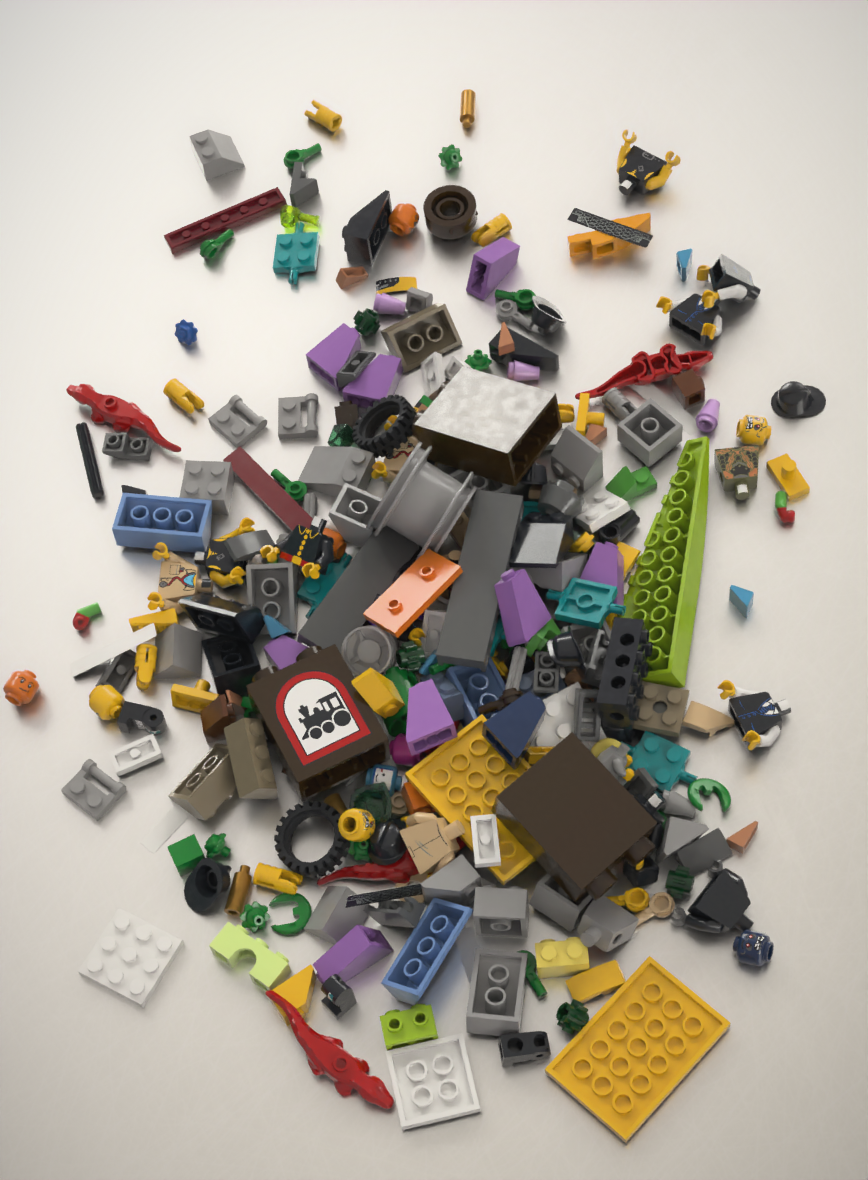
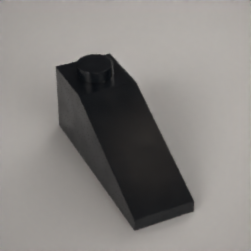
M510 328L508 330L514 341L515 351L499 356L498 346L501 330L489 342L490 357L497 363L508 366V362L516 360L529 365L539 366L540 370L557 372L559 369V356Z

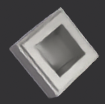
M413 287L407 291V310L417 313L432 305V293Z

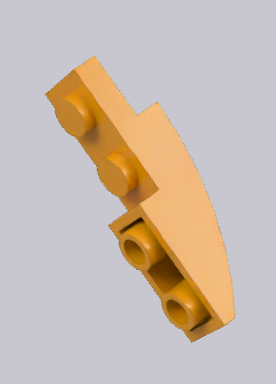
M650 213L611 220L645 233L651 230ZM597 230L567 236L570 257L591 253L592 258L595 259L615 253L633 244Z

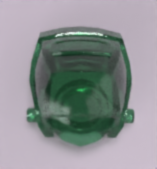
M385 782L365 785L354 790L350 797L349 809L367 810L374 817L376 826L392 819L391 798Z

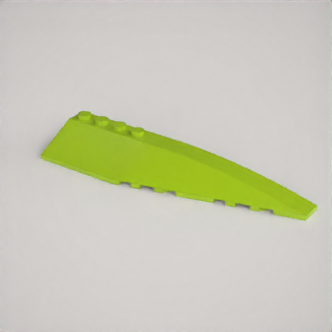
M708 436L686 441L677 463L679 467L677 473L672 475L669 482L671 487L668 495L663 496L661 501L663 507L660 512L656 513L644 542L646 547L644 553L641 556L639 555L637 559V570L634 575L630 576L628 581L630 587L627 594H624L625 615L618 614L619 618L643 619L646 629L649 630V642H652L653 650L651 657H647L648 675L647 678H643V681L675 688L685 687L701 579L708 505Z

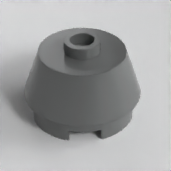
M558 479L555 483L549 480L541 488L537 507L542 515L561 512L564 515H572L573 519L582 512V506L585 501L583 496L578 497L573 492L575 487L568 482Z

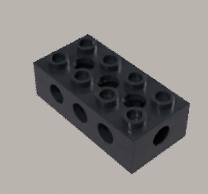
M614 618L596 701L603 727L633 730L634 721L639 719L640 708L638 701L643 699L644 695L642 681L643 678H647V657H651L653 650L652 642H649V630L646 629L643 619Z

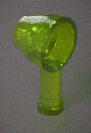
M290 205L281 207L280 223L285 228L292 229L298 221L314 224V226L319 224L320 216L302 213L298 208Z

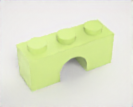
M227 922L209 945L213 955L231 968H234L238 961L243 958L251 957L256 959V964L249 972L252 982L264 991L273 990L282 984L291 973L288 964L289 960L280 952L274 954L268 949L269 946L259 938L254 940L248 936L249 932L241 925L237 924L235 927L230 922Z

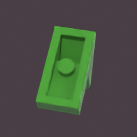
M624 466L605 487L607 491L625 501H629L656 489L657 482L647 466L630 472L628 467Z
M552 618L530 639L525 647L528 656L531 657L535 650L548 652L547 641L553 639L556 635L562 634Z

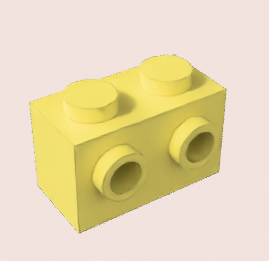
M569 937L565 941L545 939L540 941V943H535L539 979L576 976L590 969L588 947L582 944L580 937Z

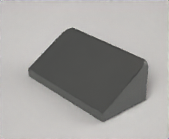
M356 351L336 374L339 387H343L355 380L375 358L376 353Z
M129 649L113 657L95 686L111 685L121 694L134 672L136 653Z
M717 828L676 852V860L680 866L690 868L689 875L696 876L707 870L708 867H712L715 860L722 861L733 853L721 830Z

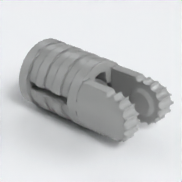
M616 387L608 390L602 397V403L621 421L637 409Z

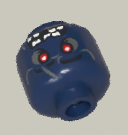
M747 929L740 936L735 937L733 951L736 952L737 959L741 963L760 967L765 962H770L772 958L774 943L770 941V937L767 934Z

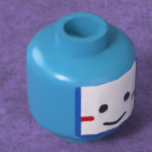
M375 764L372 769L368 768L365 788H369L371 795L388 798L394 795L395 790L400 791L402 776H398V769L395 766Z

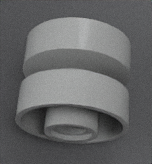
M377 625L362 626L352 630L345 637L341 647V655L351 673L359 676L370 667L380 674H385L389 668L396 665V650H400V646L395 636Z

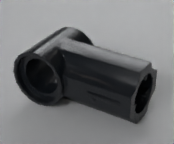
M631 509L601 527L600 543L610 542L617 545L619 541L621 542L640 523V517Z

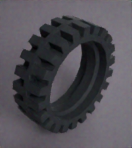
M397 394L394 396L388 395L387 399L383 397L380 399V402L375 401L373 407H367L366 413L362 412L360 415L361 419L356 420V426H353L354 432L352 433L353 440L360 449L374 453L375 458H379V456L385 457L387 453L389 455L392 454L394 448L397 450L401 448L400 444H405L408 441L407 437L413 435L412 424L417 412L403 396ZM391 415H399L395 423L379 436L371 438L376 429L388 420Z
M313 800L312 803L304 801V805L299 803L294 805L295 810L289 809L286 812L288 816L286 818L282 816L279 820L282 822V825H277L276 827L278 835H274V841L277 843L275 850L279 853L277 854L279 859L292 871L304 877L317 878V875L322 877L327 875V871L330 873L335 871V865L340 866L343 863L340 859L347 857L348 852L346 848H350L351 843L342 837L339 832L338 822L341 814L336 809L324 802L321 803ZM314 816L328 819L334 827L335 833L333 845L328 853L314 862H302L297 859L291 849V840L298 825L307 818Z

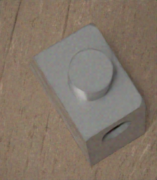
M603 895L597 901L593 899L581 919L577 933L580 935V940L584 946L592 947L595 945L601 950L608 952L632 938L639 919Z

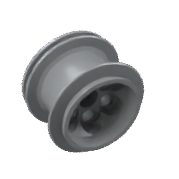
M420 441L396 475L366 526L368 530L371 526L376 529L375 537L379 535L385 526H388L422 547L416 560L427 549L438 552L478 488L476 486L473 489L467 487L474 474L473 472H470L462 484L427 462L432 446L424 450L421 448L423 443Z

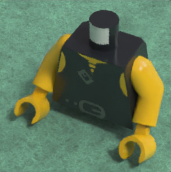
M624 130L622 138L625 140V143L621 145L616 169L621 184L619 186L620 192L624 195H629L634 190L644 195L650 190L664 186L673 171L671 168L680 164V157L676 155L674 160L671 161L674 152L668 151L665 155V160L635 145L631 148L630 145L637 140V136L633 132L632 137L627 139L628 130Z
M246 517L241 520L239 527L233 532L218 539H212L208 552H195V565H204L208 578L212 579L220 587L244 586L246 565H248L249 560L234 561L224 542L232 537L255 531L251 527L255 522Z

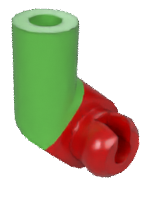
M778 491L775 494V508L779 519L785 524L786 522L793 523L795 521V511L787 510V494L784 491Z
M98 602L77 610L72 622L75 629H85L92 616L102 613Z

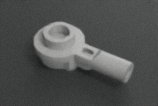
M505 299L496 305V313L502 320H508L509 322L514 320L528 330L533 327L534 323L517 312V305L514 301Z

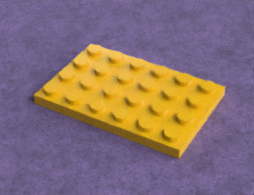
M482 714L457 733L458 737L442 744L405 773V778L433 809L446 819L448 824L456 820L462 823L465 833L459 837L473 853L470 816L493 814L491 810L496 796L531 767L523 758L519 767L514 770L482 736L483 723L487 721ZM496 817L501 866L487 868L504 886L534 862L535 858Z
M649 956L545 1068V1073L626 1143L727 1031L731 1023Z

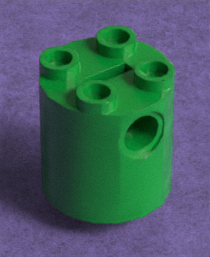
M398 666L389 668L384 675L394 683L405 703L395 715L386 719L381 716L388 734L392 737H396L400 733L406 734L409 688L419 683L414 672L408 673L406 669L400 670Z

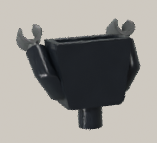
M720 860L714 861L716 870L708 867V875L712 879L687 910L690 914L686 915L683 908L677 907L675 911L677 914L682 915V917L679 919L671 917L675 926L680 927L686 924L688 927L712 933H724L731 930L733 926L743 932L750 929L754 924L744 914L751 901L748 898L743 878L727 868L723 869V864Z

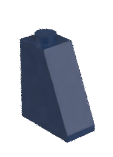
M528 691L483 723L482 736L514 770L519 767L544 720L546 710L544 702L538 696L535 697L531 691Z

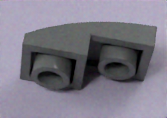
M127 432L106 433L102 453L122 459L150 460L153 440L150 437H129Z
M258 530L227 539L224 545L234 561L252 560L255 555L261 554L260 550L262 547L271 545L274 548L275 543L267 530Z
M535 651L533 692L558 693L559 666L551 660L549 652Z

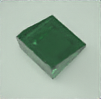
M348 424L334 425L327 443L329 446L351 447L354 443L352 437L354 431Z

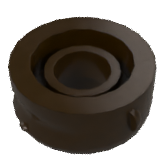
M456 185L439 187L428 194L423 204L427 228L433 235L441 239L452 240L461 238L470 233L476 225L478 215L474 195L464 187Z

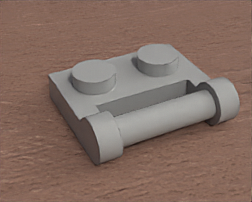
M309 393L306 396L278 398L279 440L311 438L318 435V426H316L317 394ZM302 407H307L306 427H301Z
M237 394L233 395L225 406L208 418L209 423L237 448L239 446L242 447L267 425V420L252 411ZM236 409L253 422L250 427L233 413Z
M88 759L82 765L81 770L61 791L63 795L98 821L125 793L126 786L121 782H116L99 769L97 763L92 759ZM90 775L94 776L111 789V792L106 795L89 782L87 778Z

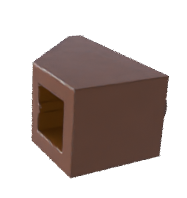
M225 694L218 696L200 711L203 733L207 744L226 740L224 728L238 721L236 713L234 714L232 702H227Z

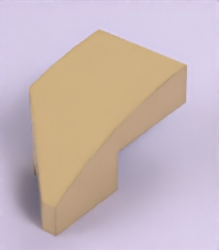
M694 701L690 702L683 719V726L708 733L709 736L716 734V731L725 727L731 728L735 724V720L729 716Z

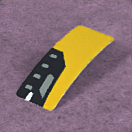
M395 277L376 281V294L408 291L411 287L417 289L416 277Z

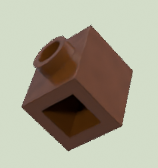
M693 369L680 372L672 377V392L684 410L705 401L703 379L701 376H697Z

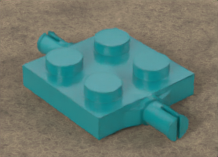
M299 222L296 223L295 233L277 234L272 268L274 273H288V283L293 285V282L294 285L297 284L299 273L316 271L320 236L318 232L303 233L305 225L300 222V225Z
M344 553L339 563L331 562L328 565L326 575L320 574L317 579H312L311 576L305 579L297 592V597L312 606L305 616L307 619L310 618L352 560L351 555L348 554L347 556V553Z
M572 577L568 587L562 592L549 589L546 596L547 599L559 601V605L554 613L556 620L601 629L606 617L610 613L624 616L626 612V606L613 604L618 594L616 586Z
M645 731L640 742L635 747L626 744L630 748L627 755L633 758V762L627 768L635 772L638 768L644 767L659 787L656 791L663 793L664 789L670 791L680 780L691 784L698 778V776L685 771V764L691 755V751L648 731Z

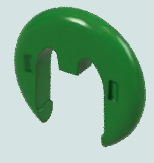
M700 778L694 780L689 785L687 791L688 798L691 804L699 811L703 810L699 790L703 791L704 795H711L712 791H714L720 799L723 812L727 811L730 807V793L718 781Z
M281 893L270 902L269 906L290 903L298 905V907L293 908L294 917H299V919L292 923L272 925L271 928L274 931L283 935H293L303 930L312 914L310 903L303 895L299 893L294 895Z

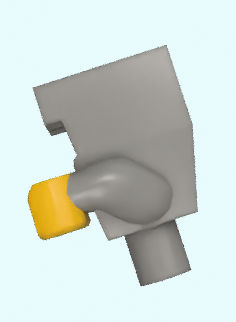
M622 743L619 748L612 745L597 757L616 779L618 776H622L626 781H630L634 776V771L627 768L633 762V758L630 755H626L630 750L626 744Z

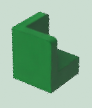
M195 834L168 846V851L181 877L191 873L197 864L205 858Z

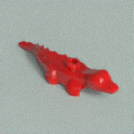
M670 343L662 346L659 353L648 355V353L640 351L631 358L630 365L617 372L604 384L581 393H588L590 398L602 397L608 390L614 387L622 389L628 385H648L679 374L681 371L693 369L696 372L713 359V354L711 351H688L684 354H676V346ZM580 393L575 395V398L580 400Z
M71 384L66 389L67 393L82 405L87 404L92 408L91 420L93 423L103 424L107 421L113 424L115 432H128L131 427L144 431L162 448L176 453L182 451L181 447L167 441L159 433L152 419L135 403L127 402L113 395L97 393L90 384Z
M460 837L456 838L460 850L467 846ZM407 848L402 858L393 864L378 865L371 862L344 867L319 878L317 885L322 886L341 879L390 880L394 884H405L410 881L411 876L419 874V871Z
M271 990L265 992L266 996L278 1004L286 1013L295 1037L306 1052L308 1064L314 1075L325 1074L334 1081V1086L341 1096H350L351 1091L355 1089L369 1103L376 1104L384 1109L392 1107L394 1104L393 1097L380 1078L366 1073L369 1072V1066L365 1060L357 1057L354 1058L343 1049V1042L340 1039L315 1032L304 1021L297 1009L279 994Z

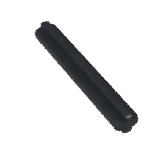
M85 422L78 423L76 425V432L92 497H102L104 491L89 428Z

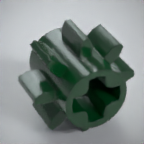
M368 308L363 310V312L358 310L353 318L355 320L354 324H356L354 328L364 336H368L371 332L376 334L381 326L378 320L380 317L376 312Z
M413 641L402 643L400 650H396L398 666L406 668L408 673L418 671L421 664L425 662L422 646L414 645Z
M678 865L676 871L669 870L665 888L671 890L670 895L672 897L682 899L684 894L691 895L695 876L689 875L690 868Z
M575 999L572 1000L571 1004L563 1003L557 1010V1025L561 1026L563 1031L571 1035L574 1033V1030L580 1032L589 1022L588 1009L583 1007V1003Z

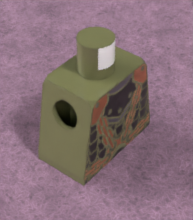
M759 445L715 449L714 465L723 490L726 492L735 491L736 498L739 500L749 498V490L757 488Z

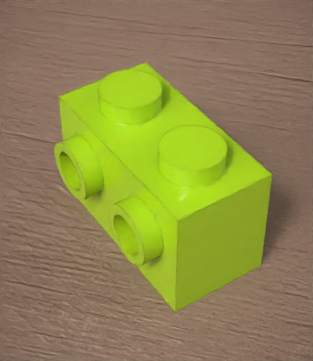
M416 1004L404 1011L390 1010L385 1015L380 1016L387 1051L438 1039L431 1004Z

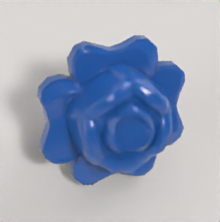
M182 319L180 323L175 324L176 331L174 335L180 343L191 345L192 342L197 341L196 334L198 329L195 328L193 322H187Z

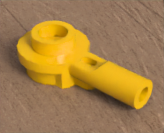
M585 531L572 544L569 551L579 553L582 550L584 553L587 552L594 544L592 541L594 536L592 534L589 535Z
M639 887L626 891L625 895L605 896L617 905L626 906L628 910L635 913L648 908L650 901L649 894Z

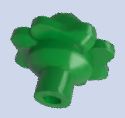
M453 144L448 147H442V153L438 154L441 160L440 165L442 167L446 166L447 170L458 168L459 162L463 159L460 155V148H455Z
M479 349L473 352L474 355H468L464 361L471 368L478 371L489 369V365L492 364V360L488 358V355L482 354V351Z
M220 833L219 835L212 834L205 843L206 845H204V848L207 850V858H212L218 854L224 857L228 856L231 849L225 846V833Z
M370 839L362 842L349 841L351 845L348 853L354 855L355 861L370 860L368 854Z
M254 901L252 906L246 904L244 911L239 916L243 921L242 927L249 928L252 932H256L258 928L264 929L266 921L270 919V915L266 913L268 907L260 905L257 901Z

